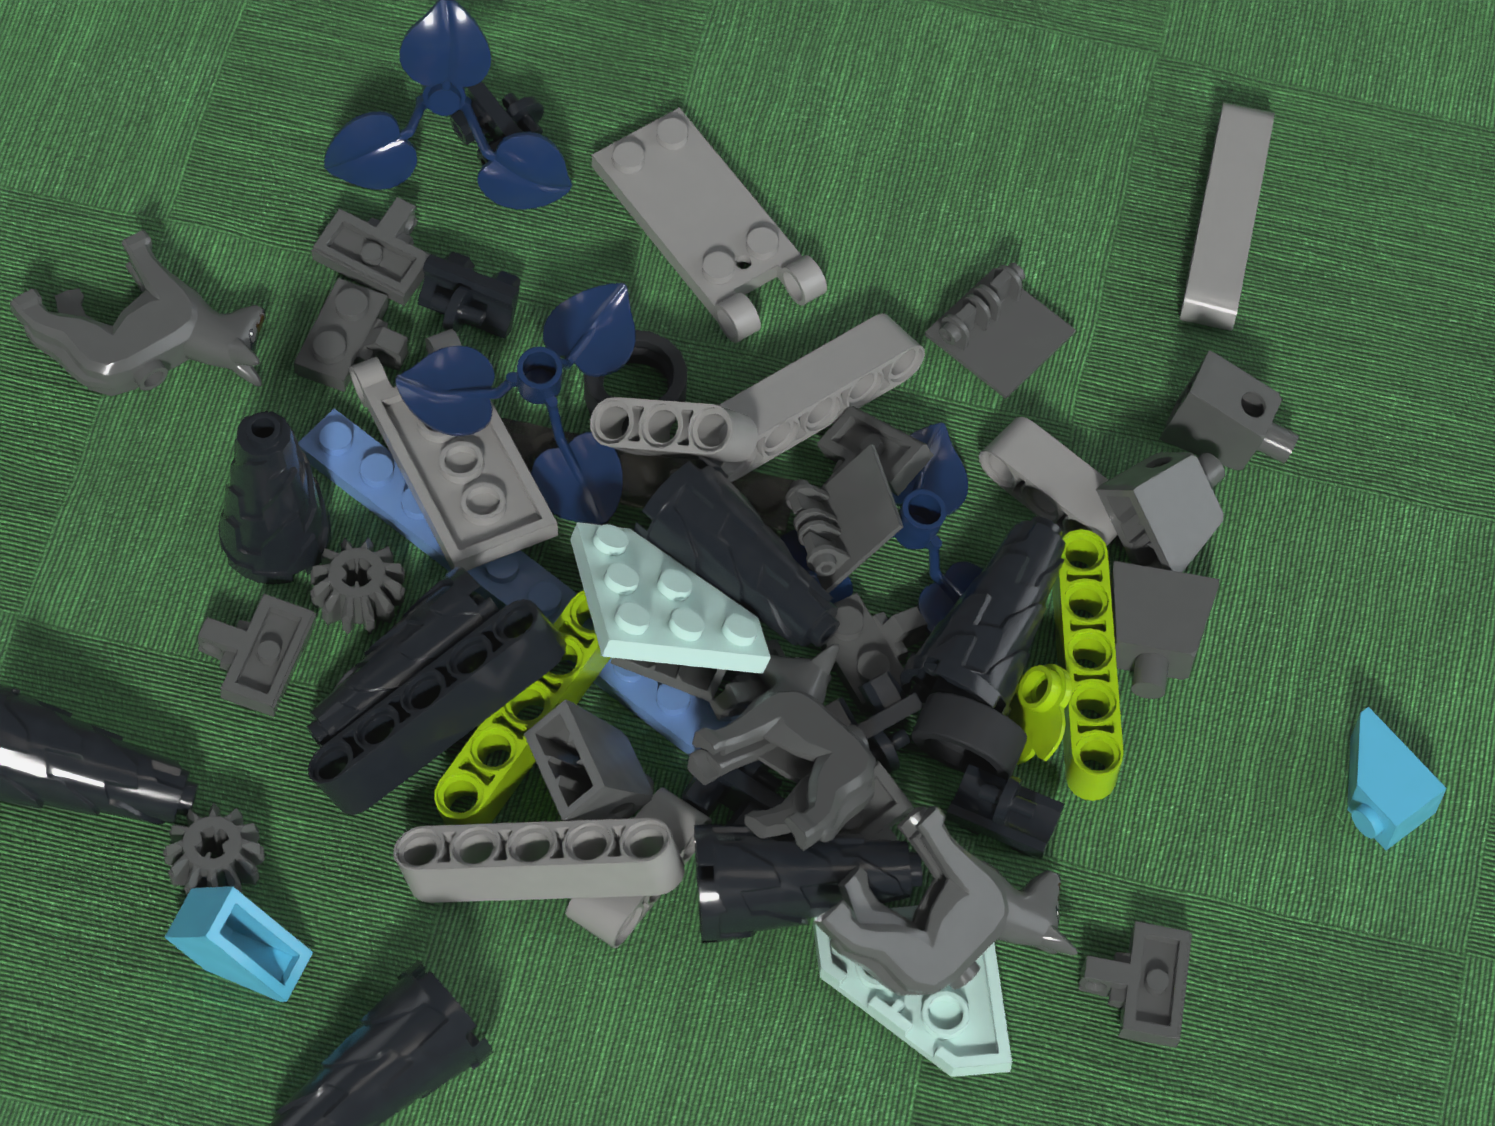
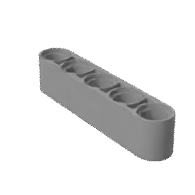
M1223 102L1179 320L1230 331L1233 330L1275 116L1273 112Z
M887 314L873 316L719 404L718 406L748 415L755 422L758 429V442L752 454L743 461L714 462L729 476L727 479L730 482L739 479L835 423L849 406L859 409L908 380L921 366L925 357V349ZM727 423L720 430V444L726 438L728 432Z
M653 818L421 826L403 833L394 846V859L412 894L420 901L429 903L657 896L674 890L682 882L685 874L684 862L670 829L666 823Z

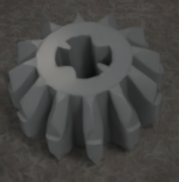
M367 537L360 548H353L346 538L341 543L340 553L324 548V552L321 555L322 565L313 566L311 570V584L314 586L310 593L312 604L315 608L321 609L322 619L326 624L330 625L341 620L342 630L347 635L354 629L355 624H363L364 629L370 634L375 629V619L391 624L392 619L395 617L394 607L402 606L405 600V588L402 587L405 581V573L401 564L394 563L393 552L390 551L389 546L374 552V544Z
M214 803L208 810V817L201 818L198 813L189 809L186 815L188 827L172 825L169 832L172 844L165 846L163 850L165 863L171 866L168 871L171 883L175 887L185 885L186 897L192 888L233 886L242 893L240 883L256 885L259 879V872L256 866L263 864L265 860L264 847L257 843L260 839L257 826L254 823L243 825V815L237 808L224 818L221 817L220 809ZM216 851L218 857L211 858V852Z

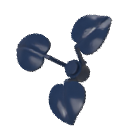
M437 0L433 7L410 27L401 42L399 55L403 70L411 79L423 85V94L416 97V106L407 126L400 130L397 120L391 114L383 111L359 115L346 123L329 143L324 157V168L329 174L367 189H390L406 181L416 167L417 151L414 145L407 139L414 135L424 111L430 109L437 115L449 116L461 110L482 155L489 160L478 171L477 181L482 192L491 201L511 209H534L557 201L566 195L572 187V180L568 174L564 156L560 149L547 137L533 132H519L503 138L498 144L496 152L488 145L472 109V101L469 97L465 96V87L477 85L487 75L491 66L490 46L478 23L455 0Z
M613 283L593 287L559 304L550 313L544 325L543 343L545 347H533L526 350L518 360L517 372H509L506 375V380L496 388H492L495 381L492 364L482 353L468 346L441 348L396 377L397 390L411 413L433 430L451 436L471 435L486 428L492 419L490 399L503 397L513 387H517L521 396L528 402L545 404L548 409L554 438L559 448L548 449L541 453L533 464L531 475L552 514L565 520L596 525L607 524L615 514L620 503L623 486L622 466L618 454L614 448L601 445L596 441L592 432L580 434L568 444L556 397L562 387V369L568 370L575 364L585 375L600 377L617 372L629 361L635 346L636 330L626 284Z
M944 423L933 424L910 434V436L927 444L934 456L899 496L892 493L896 506L900 507L898 512L904 526L892 538L895 537L903 547L908 549L927 548L929 550V574L935 583L923 589L917 603V608L927 622L926 631L929 635L937 624L950 612L971 582L983 570L977 565L966 561L954 563L949 567L945 575L940 570L939 549L942 546V540L937 536V533L946 516L951 515L961 507L968 493V477L965 467L951 443ZM792 530L782 535L780 538L786 544L792 557L820 584L816 572L810 570L807 566V552L805 546L799 542L798 532ZM849 576L829 593L833 598L830 602L833 604L853 594V584Z

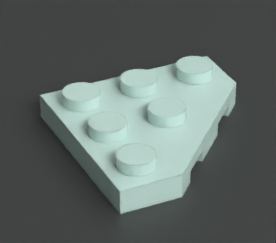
M577 522L570 540L602 657L764 673L771 657L757 616L633 530L613 525Z
M917 906L890 909L912 921ZM817 918L813 919L819 976L822 980L951 1077L1010 1072L1012 1057L995 943L976 960L980 966L978 973L961 988L954 990L948 985L932 995L898 996L881 985L861 966L838 954L830 944L831 938L815 924L814 921Z

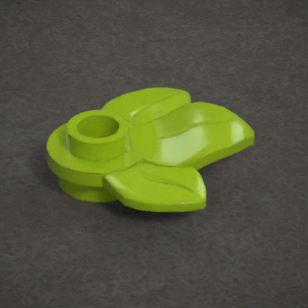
M1046 664L1031 667L1021 676L1016 687L1015 695L1009 706L1012 709L1009 718L1017 723L1027 734V741L1017 765L1026 763L1035 754L1041 760L1047 761L1062 741L1066 726L1064 709L1070 700L1072 682L1069 673L1058 665Z

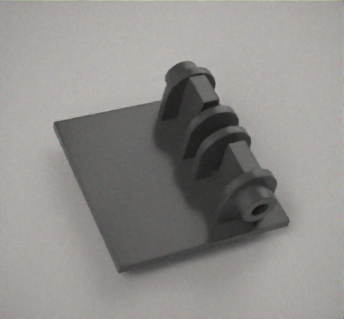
M1013 262L1007 266L1000 265L997 268L994 267L924 334L1005 399L1076 333V329L1022 288L1025 273L1019 265Z
M873 444L866 447L821 489L801 479L789 485L785 496L787 506L796 515L793 524L798 532L799 542L805 546L807 566L810 570L816 572L820 585L828 593L904 527L877 450Z

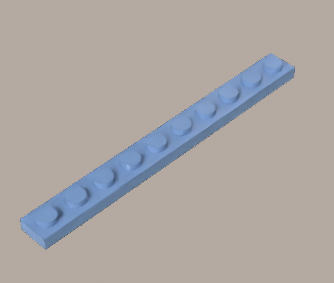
M334 408L298 442L310 465L450 572L452 569L390 450ZM521 550L467 571L480 585L475 592L479 593L484 599L490 597L499 610L517 600H531L552 624L555 623L571 599L577 595L576 592ZM588 618L582 627L595 630L592 618ZM610 658L593 682L688 756L690 753L701 749L692 745L696 731L704 727L715 730L733 722L718 721L709 701L611 664L612 658ZM565 660L567 663H569L571 666L575 668V662Z

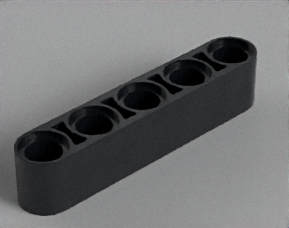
M522 599L510 603L320 747L309 762V778L344 814L355 815L364 812L552 670L565 654V638L531 600Z

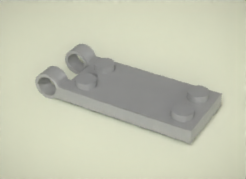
M680 108L592 154V168L715 318L724 334L732 342L737 343L761 329L759 315L746 294L777 277L785 286L790 297L801 306L827 292V283L818 264L810 256H802ZM742 262L750 264V267L747 269H741L737 266Z
M453 329L425 339L428 355L441 348L462 346ZM377 357L349 367L351 380L360 402L364 407L368 408L451 569L460 566L468 571L558 536L557 521L492 401V419L486 428L466 436L446 435L428 427L411 413L403 402L397 387L392 388L384 368Z

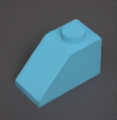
M1367 707L1360 713L1350 738L1347 810L1351 813L1355 826L1364 836L1370 839L1374 838L1385 850H1388L1436 813L1447 788L1371 708Z
M233 886L192 888L164 937L204 970L279 1002L288 1001L313 954L309 948Z

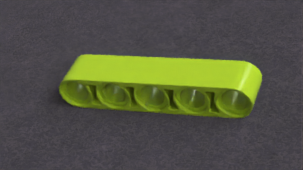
M1079 529L1070 531L1062 537L1066 544L1061 558L1065 560L1052 587L1057 664L1069 673L1072 682L1070 700L1064 709L1066 722L1063 735L1065 777L1068 787L1076 796L1084 800L1095 801L1110 795L1115 788L1124 752L1108 550L1105 542L1099 535L1089 530ZM1080 561L1087 564L1089 568H1077L1069 562ZM1085 610L1094 617H1079L1073 611ZM1076 660H1090L1098 667L1086 668L1079 665ZM1085 709L1094 710L1102 718L1090 719L1083 716L1079 711ZM1088 760L1098 761L1106 769L1100 771L1091 770L1083 762Z
M584 591L579 592L571 599L553 624L565 638L566 642L565 654L561 661H573L576 663L575 668L565 675H555L549 671L479 725L441 777L434 790V801L444 825L491 824L536 762L524 733L565 699L577 705L611 657H602L595 630L582 627L584 622L591 618ZM529 705H538L544 708L543 712L533 720L523 721L517 718L518 713ZM504 750L511 753L509 759L502 765L490 767L483 764L485 758L494 751ZM472 796L478 799L475 806L467 812L456 813L450 810L453 802L460 797Z

